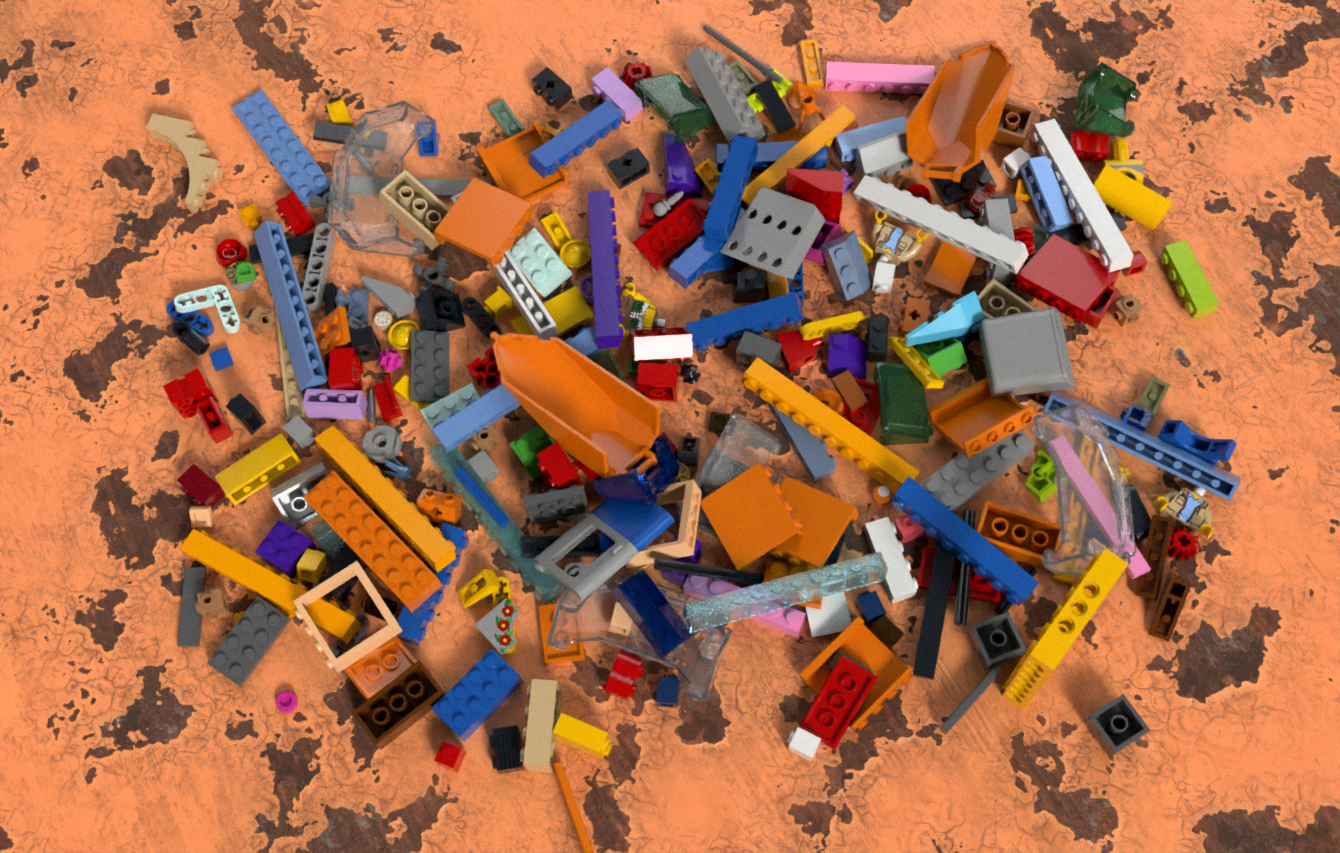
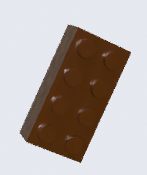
M418 660L354 710L352 714L373 743L382 750L432 710L431 708L446 693L422 662Z

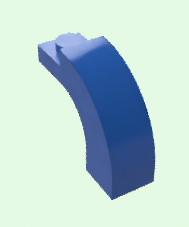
M1166 420L1158 435L1161 440L1214 465L1217 464L1218 460H1230L1236 447V442L1233 439L1203 437L1193 432L1182 420Z

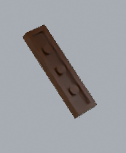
M1157 515L1152 516L1143 556L1151 570L1139 576L1135 595L1154 600L1158 599L1175 519Z

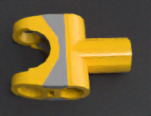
M1126 140L1113 142L1111 144L1113 160H1103L1102 168L1107 164L1143 185L1144 168L1142 159H1130L1128 142Z

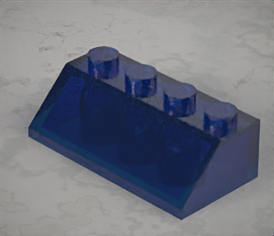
M644 569L629 577L612 592L613 596L661 659L693 636V633Z

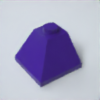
M829 333L827 378H833L849 370L852 376L866 379V342L850 334Z

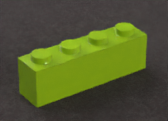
M1187 240L1165 246L1160 259L1162 264L1166 265L1169 278L1174 281L1177 293L1185 303L1186 311L1190 313L1192 319L1213 313L1219 302Z

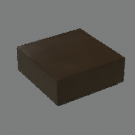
M711 412L708 432L727 435L731 414Z

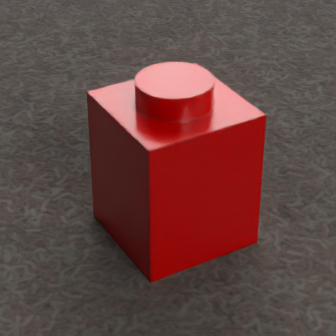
M442 741L434 761L439 766L458 773L466 752L460 747Z

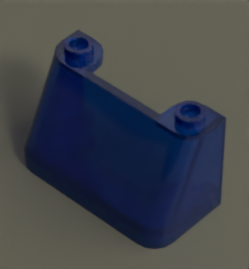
M667 438L656 439L650 449L651 452L656 454L655 457L658 463L655 466H651L644 473L637 474V467L646 460L643 457L627 473L606 478L596 477L592 482L594 490L600 496L642 507L652 505L679 473L678 463Z

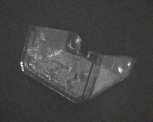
M736 412L733 413L701 471L700 479L703 491L711 494L755 464L765 465L769 456L778 455L781 449L780 440L745 416Z

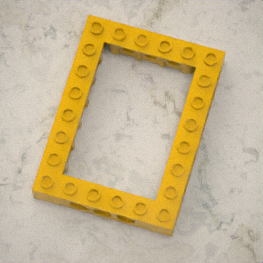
M1106 548L1102 554L1097 552L1086 569L1077 579L1076 584L1065 596L1063 603L1052 614L1053 617L1049 623L1047 622L1040 631V635L1037 638L1040 641L1034 640L1005 682L1002 687L1005 689L1003 697L1021 710L1026 708L1129 565L1127 562Z

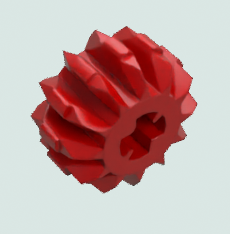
M638 61L635 64L630 62L629 66L624 67L622 79L631 90L636 88L637 92L639 88L645 90L646 86H650L652 80L651 69L644 62L641 64Z
M1020 227L1013 230L1015 242L1020 241L1026 245L1029 255L1027 259L1033 257L1036 254L1032 229L1030 227Z
M1185 526L1181 527L1180 530L1177 527L1173 528L1168 552L1172 553L1170 559L1177 556L1178 562L1182 561L1183 558L1189 561L1192 558L1191 556H1196L1198 553L1196 549L1200 547V543L1196 542L1198 536L1191 535L1193 529L1186 532Z

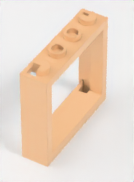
M694 479L639 491L658 505L683 501L678 541L645 547L625 564L626 568L654 563L656 558L671 560L694 555L702 491Z
M355 561L293 601L297 607L294 609L295 614L299 620H305V630L309 636H315L317 640L314 642L320 653L325 652L327 656L324 659L330 669L334 667L338 673L403 631L358 561ZM357 575L389 625L336 658L305 607Z

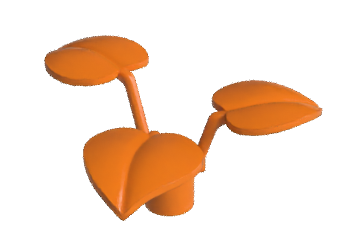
M799 80L794 83L788 97V103L791 108L796 110L802 109L799 127H793L781 134L777 132L776 142L801 141L806 136L805 133L801 132L805 114L812 115L817 111L822 121L825 120L819 106L816 105L818 99L817 92ZM854 120L840 133L857 129L859 125Z

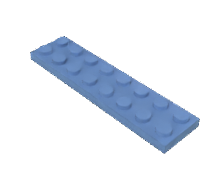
M262 90L231 107L292 192L296 193L304 207L311 204L309 203L310 195L322 197L330 191V180Z

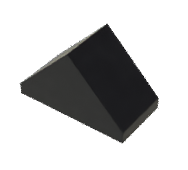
M681 436L677 451L678 462L686 466L698 467L701 438Z

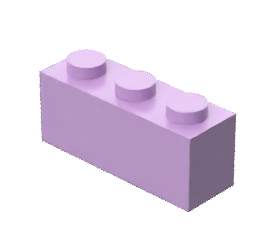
M608 67L591 79L593 93L596 96H600L603 102L609 100L623 113L622 119L625 122H628L643 110L642 100Z
M306 389L302 405L308 418L364 420L368 403L363 391Z

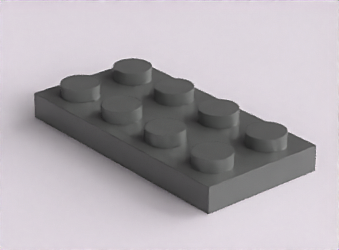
M412 329L410 332L409 402L435 403L449 395V333Z
M257 596L207 663L242 687L292 619Z

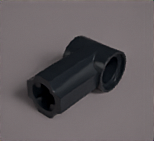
M180 321L173 326V333L178 340L195 354L200 356L208 351L210 344L195 332L188 323Z

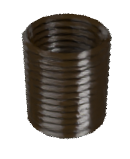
M369 595L364 605V613L386 621ZM381 596L394 616L397 609L396 601L394 602Z
M886 615L881 616L870 629L888 649L892 648L904 635V632L892 623Z

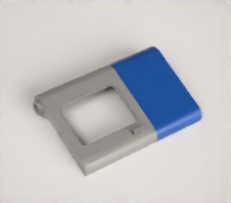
M625 483L535 557L536 563L534 567L541 574L543 572L551 574L583 601L670 527L675 520L661 506ZM596 529L615 542L613 546L576 577H570L555 564Z

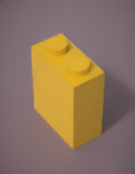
M563 713L560 714L552 732L557 741L601 760L604 759L605 755L608 756L613 746L608 732Z

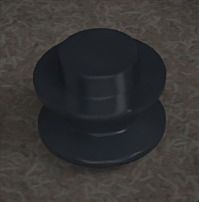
M689 364L681 369L680 375H685L683 378L684 383L693 384L699 380L698 378L701 374L696 372L698 369L697 365Z

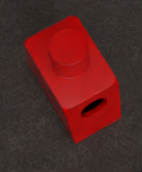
M799 330L776 334V342L781 344V356L789 373L815 360V348L824 345L822 337L804 340Z

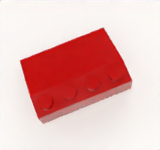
M787 168L786 195L815 205L825 220L839 224L844 172Z

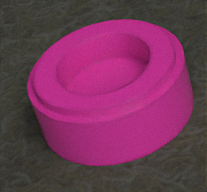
M283 691L276 698V706L285 713L294 711L298 705V698L291 691Z

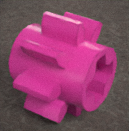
M386 348L383 353H379L377 361L380 362L382 369L395 371L397 367H401L403 359L400 358L399 351Z

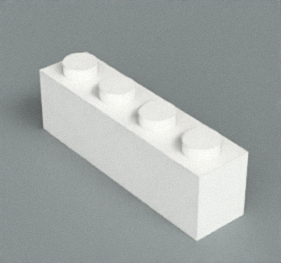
M888 517L866 523L864 532L891 603L915 597L918 584L915 577H911L909 572L911 566L908 559H904L902 554L904 552L903 545L900 540L897 541L895 536L897 534L895 524L893 522L890 523Z

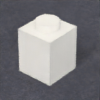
M1018 148L1003 159L1000 169L1013 181L1022 175L1019 167L1031 157L1027 152Z
M877 262L872 287L873 291L881 294L891 293L896 265Z
M799 727L796 732L792 731L787 739V743H789L788 750L809 761H812L821 742V738Z

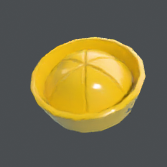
M580 239L567 241L560 249V258L567 267L581 269L588 264L591 258L590 245Z
M410 320L395 322L388 331L390 344L403 351L410 350V332L412 329L420 330L418 325Z

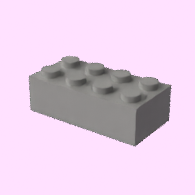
M1008 198L985 200L983 208L980 209L981 217H978V225L981 227L987 226L994 233H1002L1015 242ZM987 261L986 277L990 278V281L994 279L1000 284L1014 282L1015 273Z

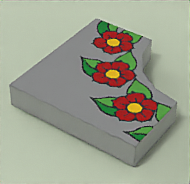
M505 598L475 624L501 656L517 643L513 633V626L520 613Z

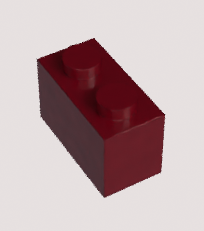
M194 463L177 479L182 485L179 489L187 496L192 494L195 497L193 501L199 506H211L212 508L225 495L221 486Z

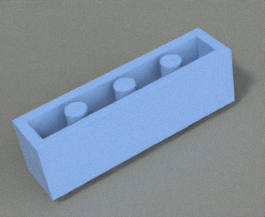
M905 116L839 133L835 136V147L841 162L856 159L857 146L905 130L907 121Z
M1041 156L1028 159L1019 169L1045 233L1048 234L1069 227L1074 221L1048 157Z

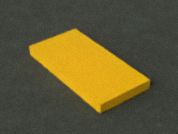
M576 286L543 303L557 326L558 337L594 318L593 312ZM522 315L510 321L517 334L534 335Z

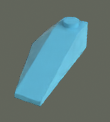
M975 291L952 303L954 307L946 313L940 311L931 323L928 321L924 322L905 336L904 345L907 347L978 332L980 324L985 317Z

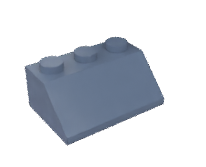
M855 230L820 246L838 296L848 301L863 294L872 284L873 280Z

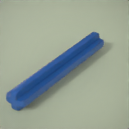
M459 466L455 469L453 473L497 524L501 528L508 525L509 519L464 468Z

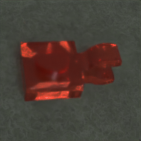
M991 181L983 191L977 188L966 199L965 203L980 214V209L983 208L985 200H992L990 196L996 192L995 188L997 185Z

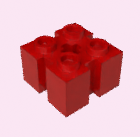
M493 347L485 352L486 357L483 360L478 357L466 366L471 378L478 386H482L484 392L491 388L495 389L501 382Z
M199 368L185 374V378L179 381L175 379L163 386L171 404L184 419L195 416L198 412L194 405L207 397L212 396L216 402H219L211 384Z

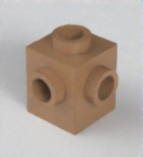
M1132 294L1125 297L1120 296L1114 301V306L1110 313L1119 325L1123 327L1139 319V314L1142 310L1141 303Z
M255 305L250 306L241 322L249 327L250 332L259 335L269 333L272 330L276 317L271 314L272 312L269 309Z
M491 424L472 436L469 444L475 452L484 450L488 454L496 449V445L501 442V436Z
M209 588L197 594L196 610L205 618L215 619L219 615L230 613L228 596L222 588Z

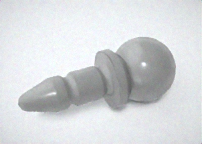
M684 192L675 193L667 201L663 199L662 202L656 203L653 207L654 214L658 217L665 216L668 210L672 209L671 205L680 200Z

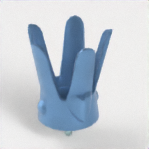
M393 456L391 457L396 462H385V465L395 472L382 471L383 474L397 477L398 480L403 482L408 477L412 478L410 476L411 468L403 466Z

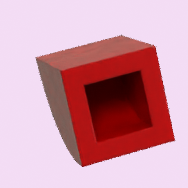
M1132 252L1131 266L1122 269L1125 277L1144 271L1148 262L1142 252Z

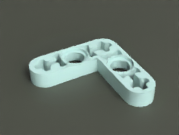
M215 285L180 294L174 299L175 309L180 313L215 306L225 332L233 334L240 330V319L229 290L224 285ZM218 292H221V294H223L222 301L220 299L219 294H217ZM199 296H205L207 298V300L204 302H199L196 299ZM183 301H184V303H185L186 305H185V306H182V304H180V302H183ZM223 306L231 308L229 312H223L220 309ZM231 317V321L234 324V326H231L229 324L228 318Z

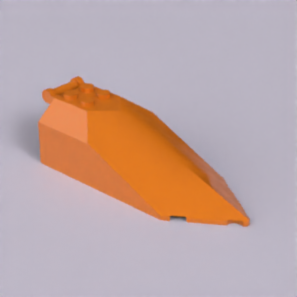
M992 40L987 45H980L959 55L958 60L953 62L951 59L944 61L906 121L908 156L923 167L922 179L938 178L960 182L961 175L981 162L995 137L1015 71L1014 63H1009V57L1000 46H996V41Z
M496 332L490 334L502 385L554 441L558 442L563 450L605 480L622 478L628 486L636 483V479L659 462L658 456L650 451L660 433L659 405L558 337H550V340L538 339L537 335L516 333L499 335ZM643 457L646 458L632 473L628 472Z

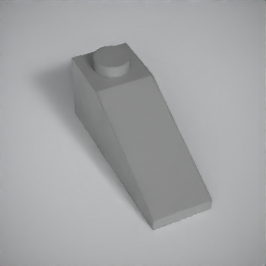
M362 276L360 278L364 287L368 288L369 292L399 321L403 320L417 308L414 302L415 297L410 291L405 292L401 287Z

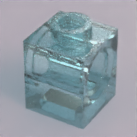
M325 522L311 531L328 555L338 552L344 545L343 540Z

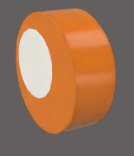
M885 485L876 486L872 494L873 501L881 506L889 504L893 496V492Z

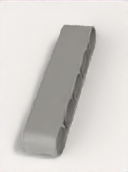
M321 223L315 229L302 290L306 308L311 313H316L322 308L325 284L328 280L336 242V235L328 223Z

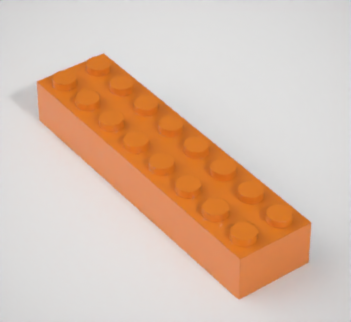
M334 470L303 496L308 505L411 613L442 586L435 574Z

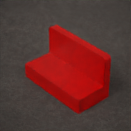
M388 374L384 375L386 382L372 386L385 422L403 416Z

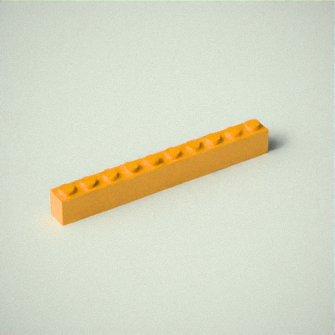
M757 357L745 371L740 382L747 389L758 394L763 400L776 407L778 411L786 414L795 423L800 424L812 435L824 441L827 446L832 447L844 458L849 459L861 470L873 476L875 480L890 488L892 492L895 493L908 477L915 480L920 473Z
M332 425L314 438L317 449L437 573L456 559L455 545L450 540L446 541L443 538L440 529L434 528L428 517L424 514L421 515L413 502L409 503L404 493L400 489L397 491L394 488L393 482L388 477L384 478L382 476L381 470L376 465L373 466L365 453L361 454L358 447L353 441L349 442L342 430L338 431Z
M193 529L179 548L188 557L297 617L294 609L297 607L293 601L308 592V588L298 582L296 585L291 583L289 577L282 573L280 576L275 574V570L268 565L260 566L258 560L251 556L248 558L242 556L244 553L235 547L232 550L229 549L224 541L211 539L212 536L204 530L198 532ZM324 597L305 607L318 629L345 644H348L360 625L355 613L348 609L345 612L340 610V606L331 600L328 603L323 600Z

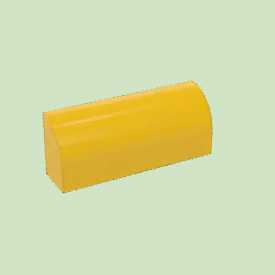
M1107 164L1102 168L1093 183L1103 203L1152 231L1160 223L1172 204V201Z
M280 433L217 474L215 478L226 496L236 506L300 464L301 461L286 438Z

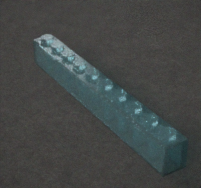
M439 444L431 449V462L436 468L440 467L443 470L441 474L447 483L450 481L453 483L454 487L452 489L456 495L463 496L466 500L463 502L470 512L473 510L476 513L475 519L479 525L486 526L488 529L486 533L492 541L496 539L499 543L497 548L502 555L509 556L511 559L509 563L515 571L519 569L522 573L520 578L525 585L532 586L534 589L532 593L538 602L542 600L545 604H548L565 591L563 584L549 573H539L534 567L536 563L534 558H521L520 537L525 535L457 447L448 453H445ZM459 466L464 468L509 519L508 525L501 528L457 479L453 473L455 469Z
M880 551L685 603L683 616L689 633L884 581L888 567Z

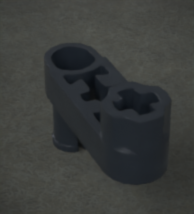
M466 297L462 301L461 307L464 315L472 321L488 340L491 341L490 334L494 329L497 330V334L502 335L499 325L475 298ZM467 305H473L474 309L470 310L469 308L467 310ZM480 316L482 318L487 317L485 319L486 323L488 324V328L486 331H484V329H486V326L482 322L478 323V317Z

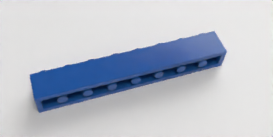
M908 477L891 497L890 501L896 509L906 513L912 522L923 527L929 536L935 537L945 549L951 550L956 554L962 563L968 564L978 576L984 577L989 581L990 585L1006 595V598L1011 603L1018 606L1021 605L1039 584L1036 579L912 478Z

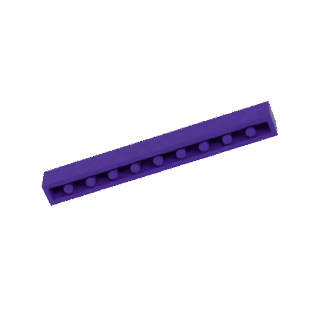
M610 190L588 192L595 329L598 349L621 347V339H624L623 327H620V323H623V315L618 309L622 308L621 297H618V293H621L620 282L616 280L620 279L619 267L615 265L619 264L618 253L614 251L618 250L617 239H614V236H617L616 225H613V222H616L615 211H612V208H615L614 197H610Z

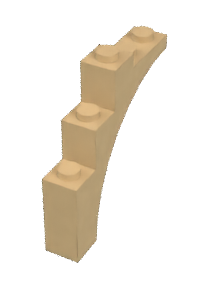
M153 113L146 129L152 138L168 143L184 155L190 176L185 204L190 212L197 213L203 204L206 192L210 188V183H218L219 178L223 175V168L218 160L209 158L210 149L206 142L196 139L197 130L191 121Z

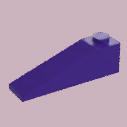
M663 133L665 195H674L683 191V196L702 197L701 178L694 170L696 167L682 136L679 134Z

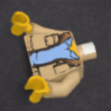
M877 210L875 213L877 221L874 222L871 231V245L875 249L874 255L879 258L877 262L891 263L898 266L901 262L914 258L923 244L922 241L929 238V232L924 237H921L920 234L923 228H920L916 232L917 236L887 222L882 224V220L886 219L887 213L885 211L884 217L880 219L878 217L879 210Z
M1197 485L1192 491L1184 488L1181 492L1175 490L1159 496L1152 503L1153 506L1158 505L1160 507L1159 511L1161 514L1159 516L1175 519L1174 526L1180 529L1185 526L1186 532L1193 529L1192 536L1196 533L1198 536L1204 534L1207 537L1206 539L1209 540L1213 533L1211 512L1208 509L1210 503L1203 499L1206 490Z

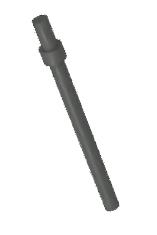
M708 24L703 27L705 32L760 70L762 75L771 78L778 84L783 81V78L775 73L773 68L768 65L765 66Z

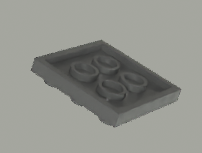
M571 485L567 489H551L548 493H531L528 497H523L532 525L590 513L583 485Z

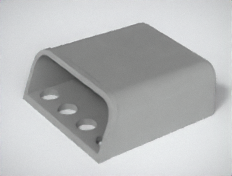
M764 187L759 190L728 241L720 250V253L778 276L793 279L825 223V218L815 205Z
M1056 307L989 318L981 322L979 334L989 390L992 397L1076 389L1062 317Z

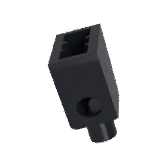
M748 270L736 274L733 283V303L769 300L768 281L764 272Z

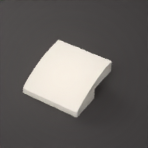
M843 588L824 591L821 609L805 607L811 637L841 632L851 624Z

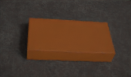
M849 370L831 379L850 412L868 404L867 398Z

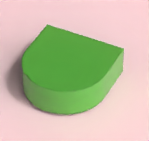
M243 262L237 266V282L242 283L257 279L256 270L251 263Z

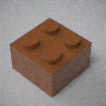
M1006 100L999 126L992 142L1015 149H1022L1036 109Z

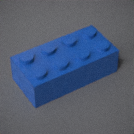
M491 648L431 709L465 742L523 683V680Z

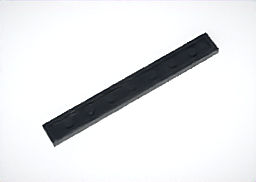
M938 540L912 676L933 680L956 557V554L951 550L945 549Z

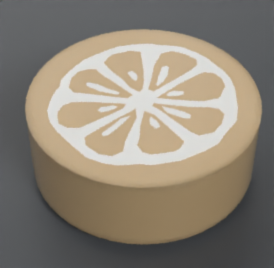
M380 311L375 315L374 323L378 329L388 330L393 325L394 319L390 312Z

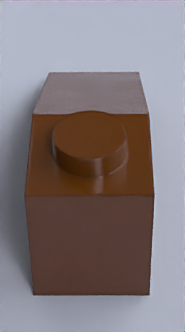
M1172 573L1168 574L1149 630L1150 635L1170 641L1192 585L1189 579Z

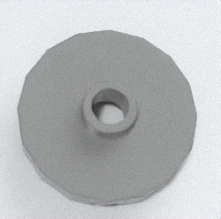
M387 425L373 427L374 429L368 431L363 439L365 454L370 460L377 463L393 460L391 456L395 458L402 448V440L399 433L393 427ZM382 443H386L384 447H380Z

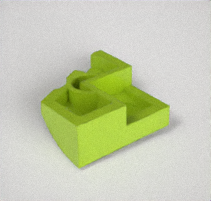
M1040 449L1037 452L1038 457L1035 464L1032 465L1031 474L1027 478L1025 487L1042 504L1068 480L1059 466L1054 463V459Z

